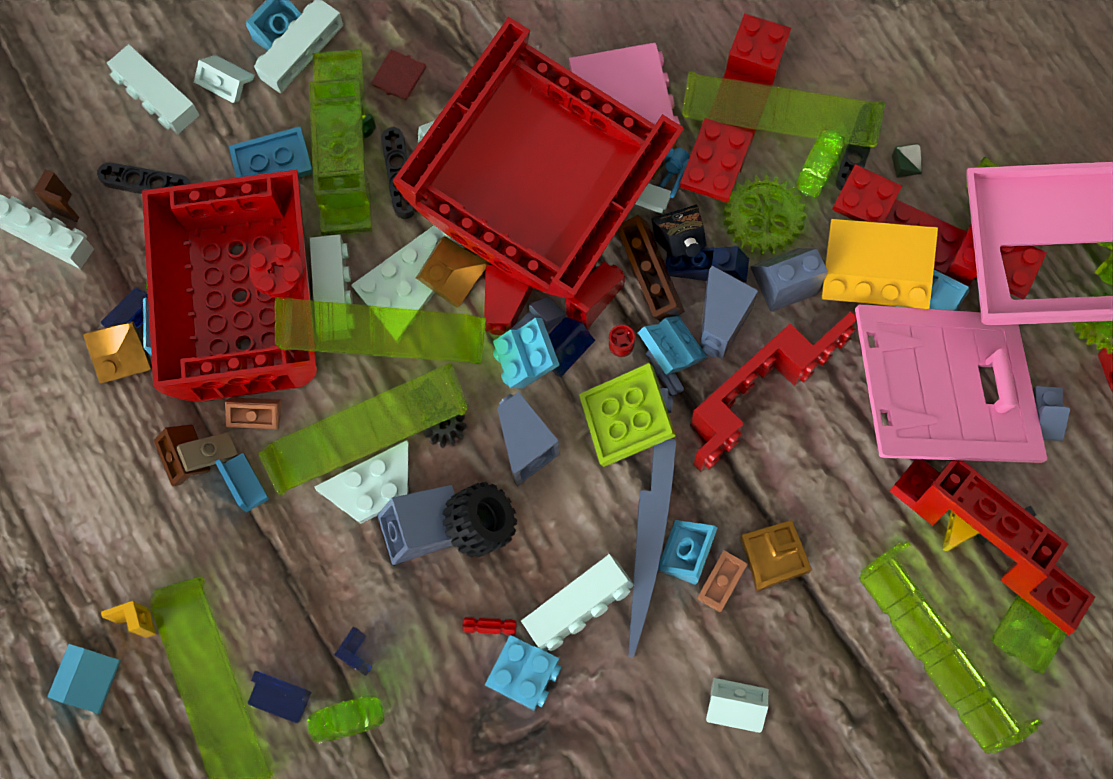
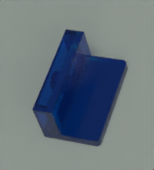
M137 287L134 288L101 321V324L104 327L134 321L136 328H138L143 323V299L148 298V294L142 292Z
M565 317L549 334L559 362V366L552 370L555 375L562 377L595 341L581 322Z
M353 627L334 656L366 676L372 666L354 655L366 638V635L356 627Z
M255 670L251 679L255 686L248 700V705L294 723H299L312 692Z

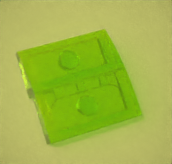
M1017 594L990 640L1009 656L1017 657L1034 672L1044 674L1067 634Z

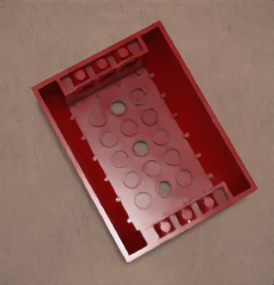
M297 169L143 190L142 200L153 387L157 391L174 398L202 402L301 388L308 384L317 373ZM287 244L299 255L304 265V276L298 284L299 287L292 294L281 298H273L259 292L253 285L249 276L250 258L264 247ZM235 245H242L243 251L240 254H231V249ZM275 266L270 271V274L274 273L275 276H279L280 270L284 268ZM238 292H247V297L244 301H234V297ZM243 339L251 340V345L246 350L238 349V344Z

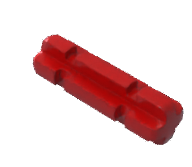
M464 617L463 631L465 633L478 631V633L501 634V632H504V635L516 634L517 623L514 619H505V621L497 618H479V620H475V617Z

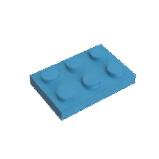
M301 126L229 146L236 178L296 169L299 178L314 174Z

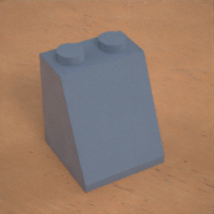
M797 248L750 267L771 312L817 295L828 272L817 248Z
M711 266L709 269L705 287L700 347L710 357L723 359L752 311L758 290L714 266Z
M518 392L514 396L510 394L503 398L499 403L500 406L497 407L514 482L517 486L560 455L559 441Z
M452 485L392 497L377 516L392 565L453 546L451 544L452 539L450 536L447 537L445 533L447 528L443 526V520L445 519L443 509L447 508L445 505L447 500L451 499V496L455 494Z

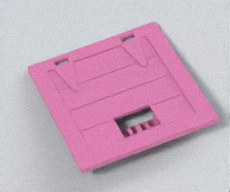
M858 305L855 308L880 457L1043 463L1047 460L1019 324L986 325L982 323L981 312ZM868 336H874L876 348L869 347ZM978 366L993 367L999 400L995 404L985 403ZM881 413H887L889 426H883Z

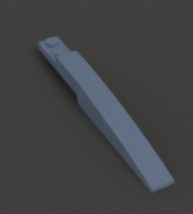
M660 388L668 413H672L673 397H668V388ZM666 440L653 446L650 491L640 490L628 652V657L634 658L658 571L671 497L676 440Z

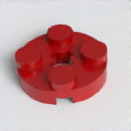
M287 244L270 245L251 256L249 276L259 292L273 298H281L292 294L299 287L298 284L304 276V265L299 255ZM278 266L284 269L280 270L279 276H275L274 273L270 274L273 267Z

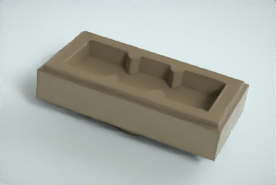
M229 432L177 446L178 454L186 472L214 465L218 459L225 462L238 456Z

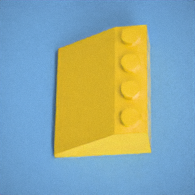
M831 219L826 257L828 272L824 279L822 299L929 309L938 227Z

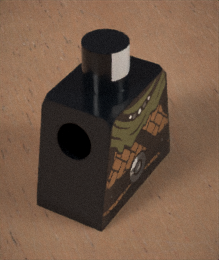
M697 204L651 218L655 241L671 257H678L684 254L694 257L699 254L701 249L707 246L704 225Z

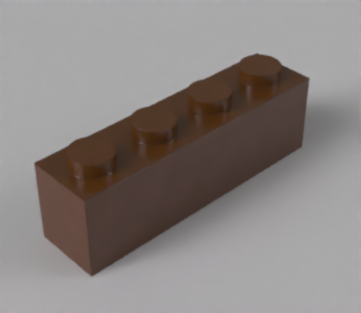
M636 215L623 222L618 229V233L653 318L661 322L667 317H674L684 313L685 310L648 222L640 215Z

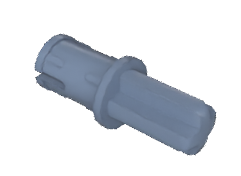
M650 350L647 351L646 356L657 372L656 377H660L665 388H668L670 396L680 394L684 388L675 373L666 375Z

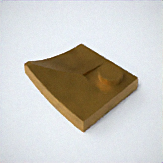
M444 235L438 241L416 276V279L457 308L462 304L471 288L485 271L486 265L490 263L467 251Z
M134 321L83 334L100 384L152 369L150 359L143 347V341Z
M792 520L749 532L740 537L756 592L809 574L812 571Z

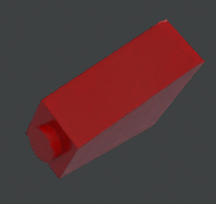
M604 261L585 279L574 298H566V316L587 331L624 287L625 276L623 271L614 264L609 265Z
M486 265L484 325L486 332H490L493 335H503L516 324L533 287L515 279L494 265Z

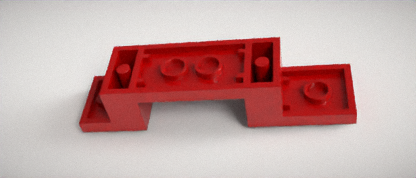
M744 13L729 52L725 74L709 116L704 118L682 176L680 188L726 203L729 202L738 174L742 171L777 76L782 55L791 33V27Z
M855 164L832 210L855 221L938 227L934 270L969 286L974 277L977 278L972 223L967 231H964L897 200L896 198L902 185ZM1032 245L1000 247L1009 292L1016 297L1025 299L1047 252Z
M850 311L814 345L792 324H789L701 403L693 412L690 426L707 443L697 451L693 465L700 472L706 467L710 470L720 461L719 457L724 450L730 452L740 442L738 439L742 436L741 430L744 423L730 410L736 403L734 399L740 393L743 395L747 394L754 387L755 384L753 382L759 376L762 378L767 376L774 367L793 386L800 381L805 383L815 373L814 370L819 364L823 366L833 357L832 353L837 347L842 349L852 339L851 336L856 331L854 328L857 322L856 316Z
M915 459L889 491L932 526L949 509L952 510L1014 560L1000 581L1066 634L1071 635L1077 629L1095 596L1055 565L1068 546V543L963 460H951L939 473L923 459Z

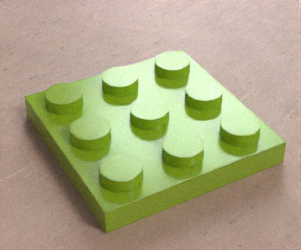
M650 363L579 394L598 460L603 467L676 437L654 368Z

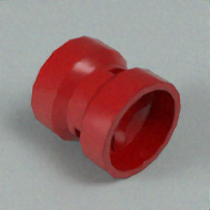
M624 324L613 327L609 334V349L611 353L617 357L630 355L634 349L635 342L633 329Z

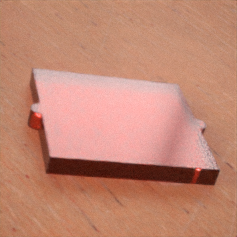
M391 49L371 81V85L385 91L387 95L392 94L407 101L426 69V64L412 59L410 55L405 56Z

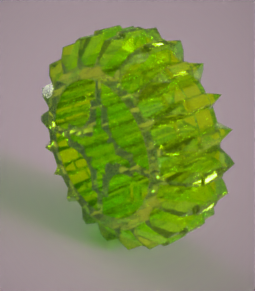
M828 129L820 133L799 173L796 182L797 190L814 198L819 196L844 148L845 137L839 135L840 133L834 130L830 131Z
M367 696L316 710L307 718V727L312 741L325 743L379 727L385 721L383 705H381L379 698Z

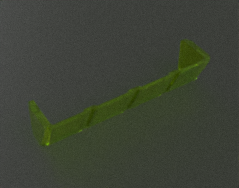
M689 71L681 115H684L683 118L704 121V118L727 125L873 148L878 144L885 102L863 101L711 77Z
M275 298V345L282 350H309L470 362L473 364H481L485 317L449 312Z
M448 363L264 446L258 452V456L276 492L281 496L296 486L458 414H466L469 406L453 365Z
M909 541L903 544L901 542L862 569L859 580L882 612L888 614L891 618L890 623L915 658L921 660L925 665L924 670L952 708H956L959 712L958 717L984 753L989 754L992 752L996 754L1023 741L1038 730L1037 727L1042 724L1040 718L1027 720L1018 725L897 560L896 556L911 545Z
M204 577L192 578L154 590L150 599L151 612L165 648L196 744L201 753L208 779H271L274 776L273 771H268L203 589L205 584Z

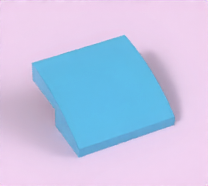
M680 316L667 317L659 324L644 326L638 332L666 375L684 370L707 358Z

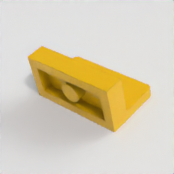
M130 601L101 612L102 618L114 623L123 624L127 622L128 630L144 638L156 635L150 609L135 601Z

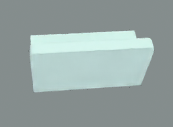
M213 55L198 61L194 83L232 103L240 101L243 85L253 81L255 75L217 55Z
M648 183L634 206L663 215L671 198V191Z
M713 678L706 721L754 732H762L768 709L769 689Z

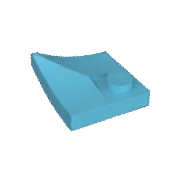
M934 270L929 309L957 311L969 293V287Z

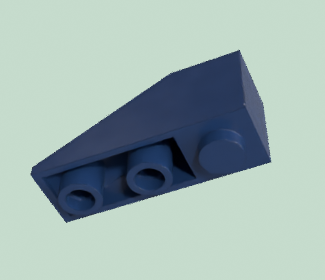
M738 246L704 248L694 257H690L687 254L671 257L667 253L665 265L669 275L672 277L707 281L709 269L711 266H714L744 283L747 282L749 258Z

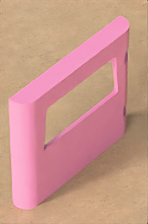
M1113 162L968 168L966 174L982 323L986 325L1113 321V296L1013 300L1010 297L1000 247L1113 242Z

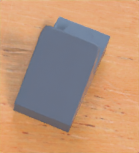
M549 297L531 303L529 305L530 312L511 329L518 330L534 318H542L546 330L549 332L566 316V313Z
M1034 387L1033 394L1043 440L1063 441L1070 413V407L1063 406V388Z

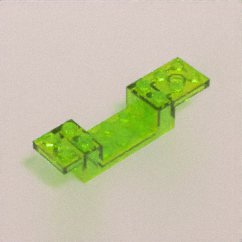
M362 50L313 53L314 81L309 82L313 187L314 197L320 209V231L322 236L372 231L370 184L365 173L362 120L366 117Z

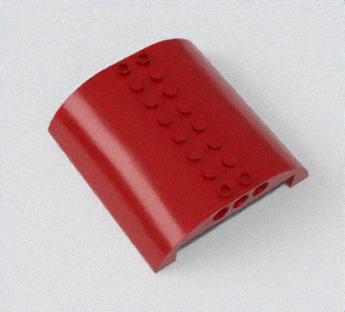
M508 17L395 176L393 183L403 197L424 218L492 265L537 290L558 297L574 298L677 141L684 127L663 114L656 124L648 121L528 44L530 30Z

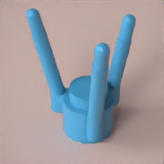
M671 148L665 157L667 159L666 169L669 172L658 185V187L664 188L671 177L679 173L670 193L671 198L675 197L679 189L682 176L690 158L689 153L682 148H676L675 150Z

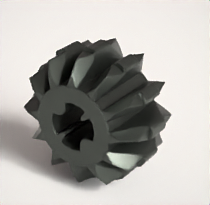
M444 402L442 409H439L434 404V413L426 411L425 416L428 420L421 422L422 427L426 428L423 434L425 437H431L430 443L432 445L439 441L441 448H445L446 441H450V444L455 446L454 438L463 439L464 435L461 431L467 429L466 423L462 422L465 419L464 413H458L459 409L456 405L449 409L448 403ZM443 421H448L449 426L446 425V429L440 428V425H443Z

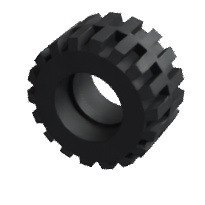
M487 482L476 483L451 496V499L447 500L445 504L447 508L443 509V515L445 516L443 526L447 528V531H445L447 537L450 536L452 539L451 544L454 547L458 546L459 552H467V555L471 557H480L510 543L512 540L511 536L515 535L516 532L514 528L517 525V519L514 518L516 512L515 508L511 507L510 503L512 501L509 497H505V492L502 489L497 490L496 485H488Z

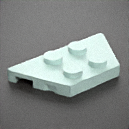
M407 440L315 486L316 491L360 524L377 516L392 497L409 494V444Z

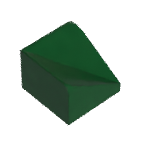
M920 144L895 147L892 159L896 176L905 177L922 174Z

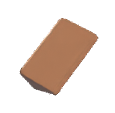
M229 398L225 402L226 427L279 429L281 399Z

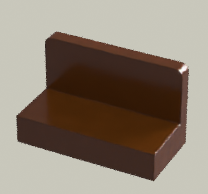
M45 169L33 190L34 193L51 212L77 222L79 216L68 204L72 196L71 192L54 172Z
M191 424L166 427L154 439L172 486L181 485L191 475L207 473L211 469L210 466L188 472L184 469L177 446L199 440L194 426Z

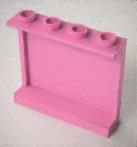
M656 42L569 58V70L648 121L656 124L663 114L679 124L678 116H673L672 109H674L673 95L668 94L667 87H669L667 72L663 73L662 66H664L662 51L658 52Z

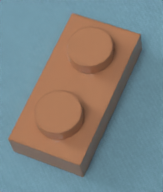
M723 550L697 599L721 613L748 563Z

